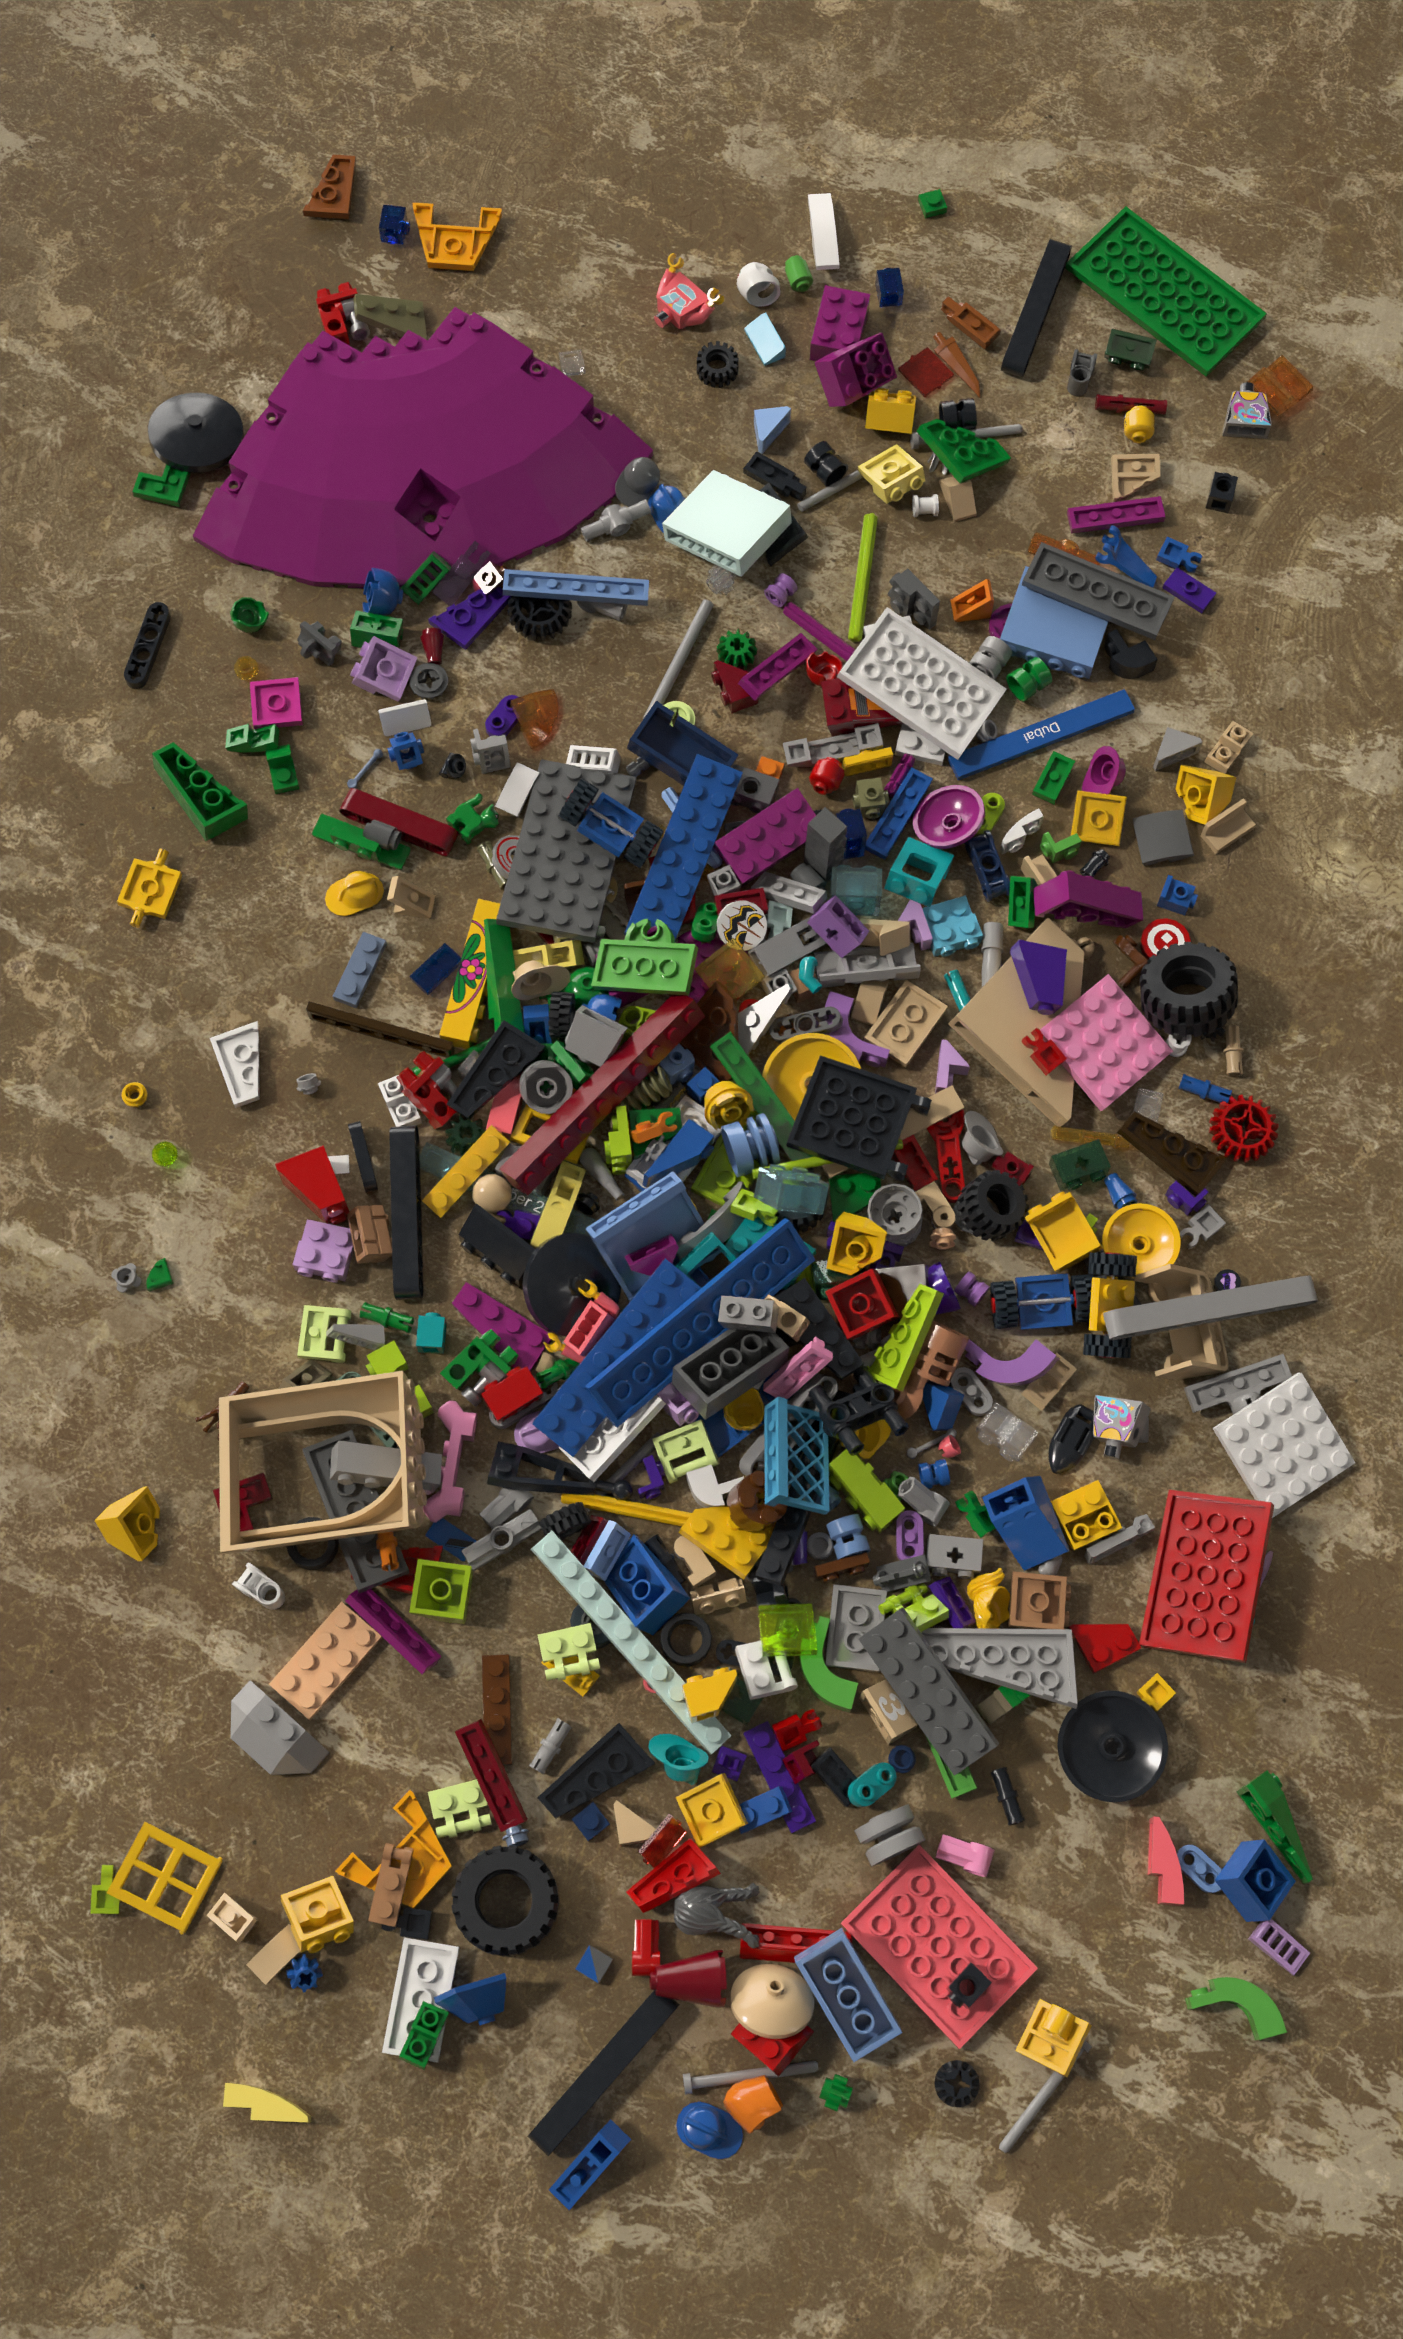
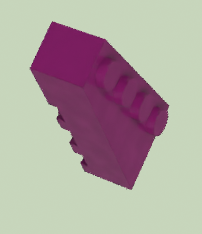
M1068 870L1033 888L1035 916L1044 917L1046 916L1045 914L1049 913L1054 914V919L1064 920L1066 917H1077V922L1086 923L1098 920V925L1128 928L1143 921L1141 892L1131 890L1130 887L1117 886L1109 881L1096 880L1092 876H1082Z

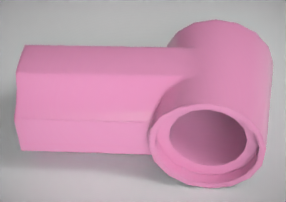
M943 1834L935 1858L961 1866L963 1870L969 1873L987 1877L995 1850L974 1842L970 1844Z

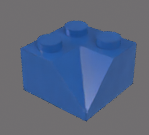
M1265 1839L1241 1842L1215 1879L1216 1883L1246 1922L1270 1920L1296 1882Z

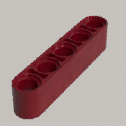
M355 788L349 789L339 809V812L344 817L365 826L374 819L397 828V831L402 832L401 840L442 856L449 855L459 835L458 831L452 826Z

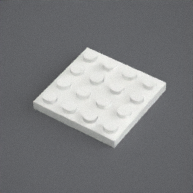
M1302 1373L1293 1375L1212 1428L1254 1499L1274 1504L1272 1518L1355 1464L1351 1454Z

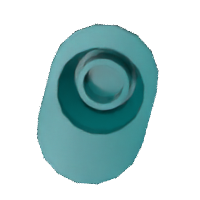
M659 1734L649 1741L648 1748L650 1753L663 1763L665 1772L670 1779L686 1782L691 1785L696 1784L701 1768L709 1760V1756L705 1751L697 1748L684 1738L673 1734Z

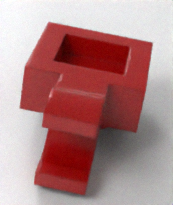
M814 1709L806 1711L801 1719L795 1714L772 1725L782 1751L807 1741L805 1734L823 1727Z

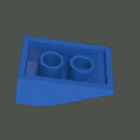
M633 1535L627 1541L606 1581H604L634 1626L651 1635H654L690 1599L678 1580L636 1535Z

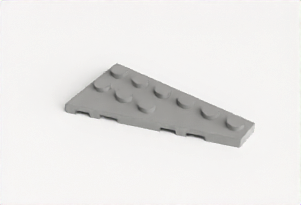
M928 1628L921 1632L946 1669L1075 1709L1077 1708L1072 1630Z

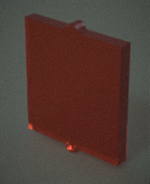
M928 347L915 356L911 355L910 360L898 367V371L923 397H926L936 389H941V386L954 376L951 370Z
M668 1814L638 1851L644 1858L643 1862L645 1864H650L655 1868L668 1856L687 1833L681 1826V1821L675 1820L672 1815Z

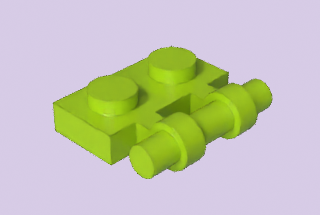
M924 1583L917 1586H909L905 1588V1592L897 1596L892 1595L886 1598L884 1603L878 1605L882 1615L888 1612L894 1614L903 1607L902 1605L910 1601L912 1605L904 1609L920 1632L949 1618V1610L935 1595L931 1594L926 1598L921 1596L928 1592V1588Z

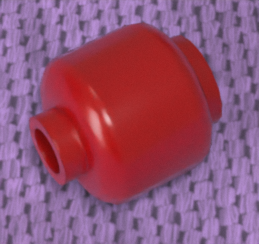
M832 757L823 758L816 762L809 776L810 784L815 792L825 795L835 793L838 790L845 776L841 762Z

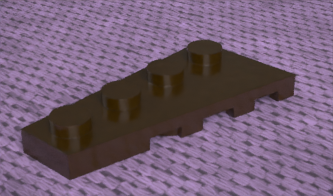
M1135 1111L1130 1114L1117 1131L1119 1135L1195 1197L1204 1190L1227 1159V1157L1221 1154L1216 1155L1208 1151L1207 1147L1199 1143L1196 1145L1184 1139L1185 1136L1177 1132L1172 1133L1164 1129L1163 1125Z

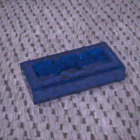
M444 943L409 976L410 980L425 994L429 995L459 967L461 957Z

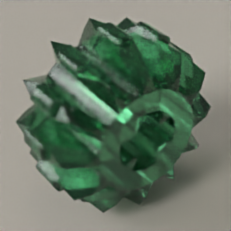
M460 1115L459 1123L451 1120L450 1126L452 1128L446 1129L445 1133L448 1136L446 1144L447 1146H452L451 1152L453 1154L460 1151V1156L462 1157L486 1131V1127L482 1126L483 1121L481 1119L474 1121V1117H472L471 1119L464 1120V1117ZM465 1134L466 1136H469V1135L471 1134L472 1137H471V1138H468V1137H464V1138H463L462 1135Z

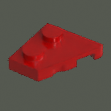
M1073 1624L1068 1627V1629L1072 1630V1636L1093 1674L1141 1649L1129 1624Z

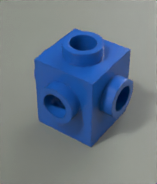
M400 732L394 735V738L389 739L391 747L387 748L391 762L396 761L399 770L411 769L419 764H423L421 754L424 753L421 739L416 740L413 732Z

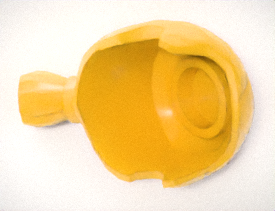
M752 1387L723 1408L724 1417L731 1427L747 1431L753 1430L760 1425L764 1418L765 1406L759 1392Z

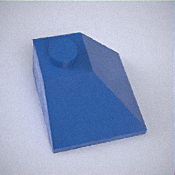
M505 1973L462 1985L434 1997L437 2005L466 2023L478 2021L479 2026L496 2021L494 2015L504 2011L507 1978Z

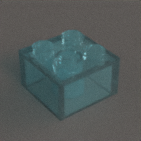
M839 865L832 867L829 900L836 895L854 915L879 916L882 898V869L874 866L852 868L849 865Z
M770 1164V1168H759L754 1198L777 1210L823 1215L829 1184L820 1180L819 1175L808 1173L807 1169L801 1167H793L792 1171L785 1170L786 1167L776 1164Z

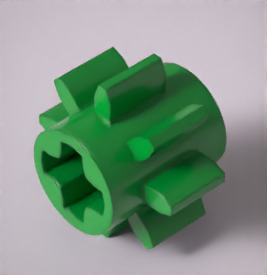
M837 2074L834 2075L833 2079L826 2077L819 2098L826 2100L824 2107L834 2111H838L839 2106L847 2107L853 2087L846 2085L848 2078Z

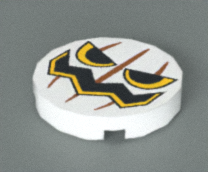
M746 900L735 901L727 904L720 912L717 919V931L720 939L728 947L737 951L749 950L756 947L764 939L767 931V920L763 911L756 904Z

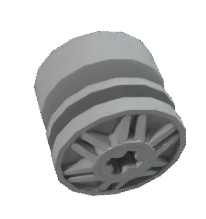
M889 1184L874 1192L868 1204V1218L887 1232L886 1241L903 1247L914 1242L920 1234L922 1227V1206L920 1198L914 1190L905 1185ZM895 1217L897 1220H899V1223H895V1221L891 1220V1218Z

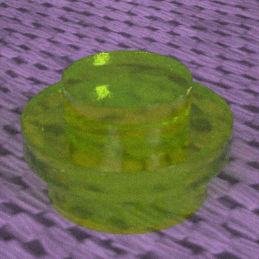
M164 1141L154 1146L152 1159L158 1166L168 1167L177 1160L178 1151L172 1143Z

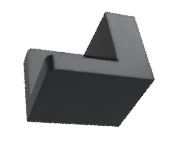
M757 1577L751 1579L760 1615L790 1609L786 1580L781 1587L758 1580Z

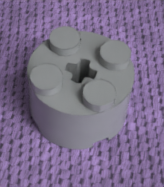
M540 1060L524 1069L519 1080V1091L522 1099L531 1109L542 1114L555 1113L572 1096L573 1085L569 1074L563 1067L553 1061ZM544 1081L552 1085V1088L547 1089V1093H544L539 1088L544 1084Z

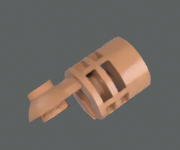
M932 1321L904 1390L900 1391L891 1387L895 1393L894 1400L898 1404L897 1411L904 1419L911 1417L919 1408L927 1380L943 1386H949L970 1339L968 1336L939 1322Z

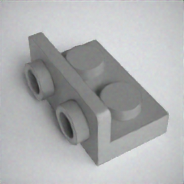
M474 729V738L470 739L475 766L480 765L482 774L510 768L505 735H494L481 740L478 729Z

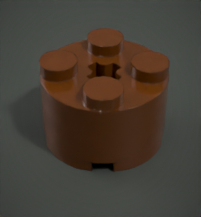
M756 1471L746 1476L731 1489L727 1497V1507L729 1506L732 1521L739 1528L748 1532L767 1529L782 1518L788 1505L780 1503L774 1507L765 1505V1472Z

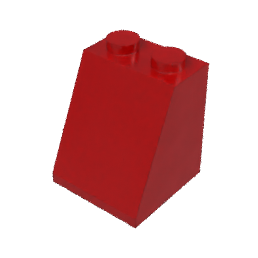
M324 1145L275 1164L283 1185L324 1223L336 1225L347 1219L349 1209Z

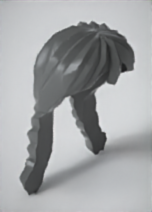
M751 1883L745 1889L740 1887L719 1889L709 1886L694 1887L677 1896L674 1904V1921L679 1930L687 1935L696 1936L713 1932H725L726 1934L743 1939L748 1943L749 1947H759L760 1940L758 1935L752 1934L751 1931H748L745 1926L737 1921L724 1917L718 1908L723 1902H743L757 1896L760 1893L759 1886Z

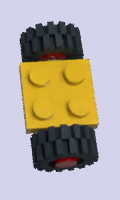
M1090 1253L1088 1274L1109 1276L1106 1279L1092 1278L1089 1330L1103 1331L1105 1335L1084 1334L1083 1355L1099 1356L1102 1358H1131L1132 1337L1109 1340L1103 1313L1134 1305L1135 1281L1118 1280V1277L1115 1276L1136 1277L1137 1256L1123 1255L1121 1253Z

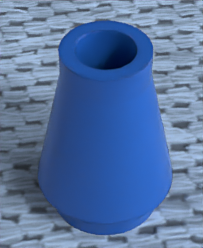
M1117 1173L1110 1174L1104 1179L1115 1209L1119 1210L1125 1206L1137 1204L1136 1193Z

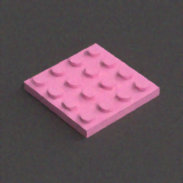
M1109 974L1040 1029L1044 1042L1046 1043L1051 1039L1066 1056L1067 1059L1061 1063L1062 1066L1100 1111L1108 1107L1173 1052Z

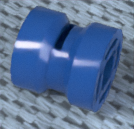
M945 1459L936 1460L934 1464H928L927 1462L918 1464L920 1481L928 1489L938 1484L941 1486L950 1485L949 1470Z

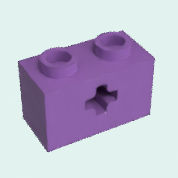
M836 895L824 903L807 922L841 958L858 947L869 933V930Z

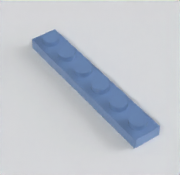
M504 569L503 595L648 606L649 580Z

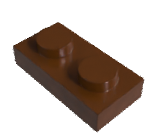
M867 1552L817 1565L814 1568V1573L817 1581L823 1579L824 1583L838 1580L839 1575L849 1572L850 1576L865 1572L864 1568L868 1567L870 1562Z

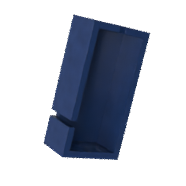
M655 701L630 738L627 746L628 750L683 786L697 754L731 768L738 757L737 753L681 716L677 717L674 727H672L670 723L675 712L658 701Z

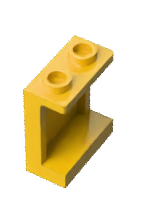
M1064 1191L1051 1198L1052 1202L1045 1206L1040 1204L1028 1211L1029 1215L1025 1217L1057 1274L1088 1258L1090 1253H1097L1103 1249L1071 1192L1065 1194Z

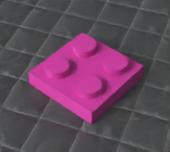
M298 677L250 682L254 729L276 724L278 728L303 725Z

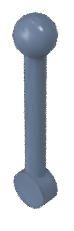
M374 750L373 757L354 779L348 780L347 785L349 789L357 788V782L378 758L383 756L382 750Z

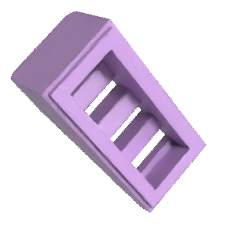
M1272 1919L1261 1921L1248 1938V1940L1293 1976L1310 1954ZM1268 1929L1272 1930L1273 1933L1270 1935L1268 1940L1264 1942L1262 1940L1263 1936L1266 1934ZM1279 1936L1282 1939L1273 1950L1270 1946ZM1288 1943L1290 1945V1948L1287 1950L1284 1956L1281 1957L1279 1955V1952L1282 1950L1285 1944ZM1296 1950L1300 1954L1290 1965L1287 1960Z

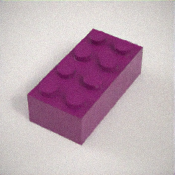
M797 787L717 840L714 848L726 866L730 865L742 888L805 846L808 823L816 814Z

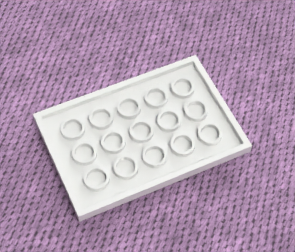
M888 607L837 675V678L957 760L1006 691V688Z

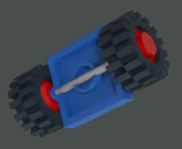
M582 778L570 793L558 816L576 827L584 814H587L577 831L618 858L628 843H632L623 858L641 868L657 846L664 830L647 820L639 833L636 834L644 818L603 792L594 805H590L599 789Z
M1068 1273L1016 1277L1015 1284L1013 1281L992 1282L990 1299L995 1329L1017 1327L1018 1317L1020 1330L1072 1326V1314L1075 1322L1089 1321L1092 1278H1095L1094 1275L1071 1276L1070 1289Z

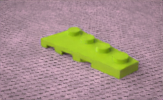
M919 1284L902 1310V1319L896 1325L893 1324L888 1332L891 1335L884 1347L879 1346L874 1355L877 1358L872 1366H866L875 1380L900 1391L904 1390L944 1293Z

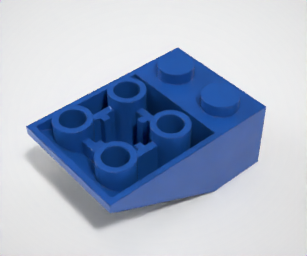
M1041 1476L1025 1477L982 1497L991 1522L1024 1571L1070 1551Z

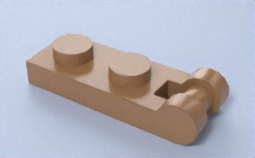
M385 1844L368 1918L369 1922L392 1927L397 1926L413 1857V1848L405 1847L400 1849L395 1848V1844ZM392 1859L401 1860L400 1869L390 1867Z

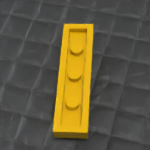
M491 1125L424 1197L422 1202L441 1218L506 1148L510 1141Z

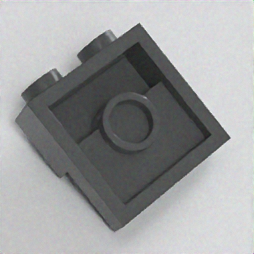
M908 568L902 573H896L889 581L892 588L888 592V596L891 598L890 605L892 609L903 617L914 615L915 620L920 625H924L930 630L937 623L940 600Z

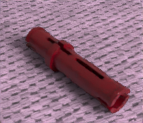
M1097 394L1095 400V410H1114L1116 413H1121L1122 411L1128 412L1135 406L1143 405L1151 410L1153 414L1166 415L1167 400L1123 397V394H1118L1117 396Z

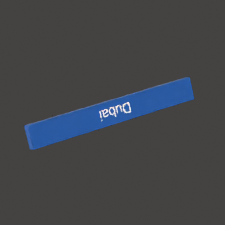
M1123 689L964 750L958 760L953 756H948V762L957 780H961L1134 713L1135 708L1126 690Z

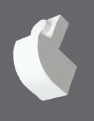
M712 1465L686 1473L691 1494L694 1500L703 1508L725 1506L723 1499L727 1498L731 1489L744 1479L743 1476L718 1484Z

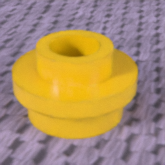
M129 1083L122 1090V1099L129 1107H139L147 1100V1090L141 1083ZM135 1092L139 1093V1097H138V1098H136V1099H132V1098H131V1095H132L133 1093H135Z

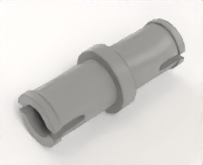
M557 1718L546 1739L541 1740L542 1746L529 1766L544 1775L555 1754L560 1753L561 1749L559 1747L570 1729H572V1726Z

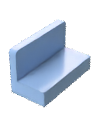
M609 1520L586 1560L584 1568L591 1576L606 1581L631 1534L618 1523Z

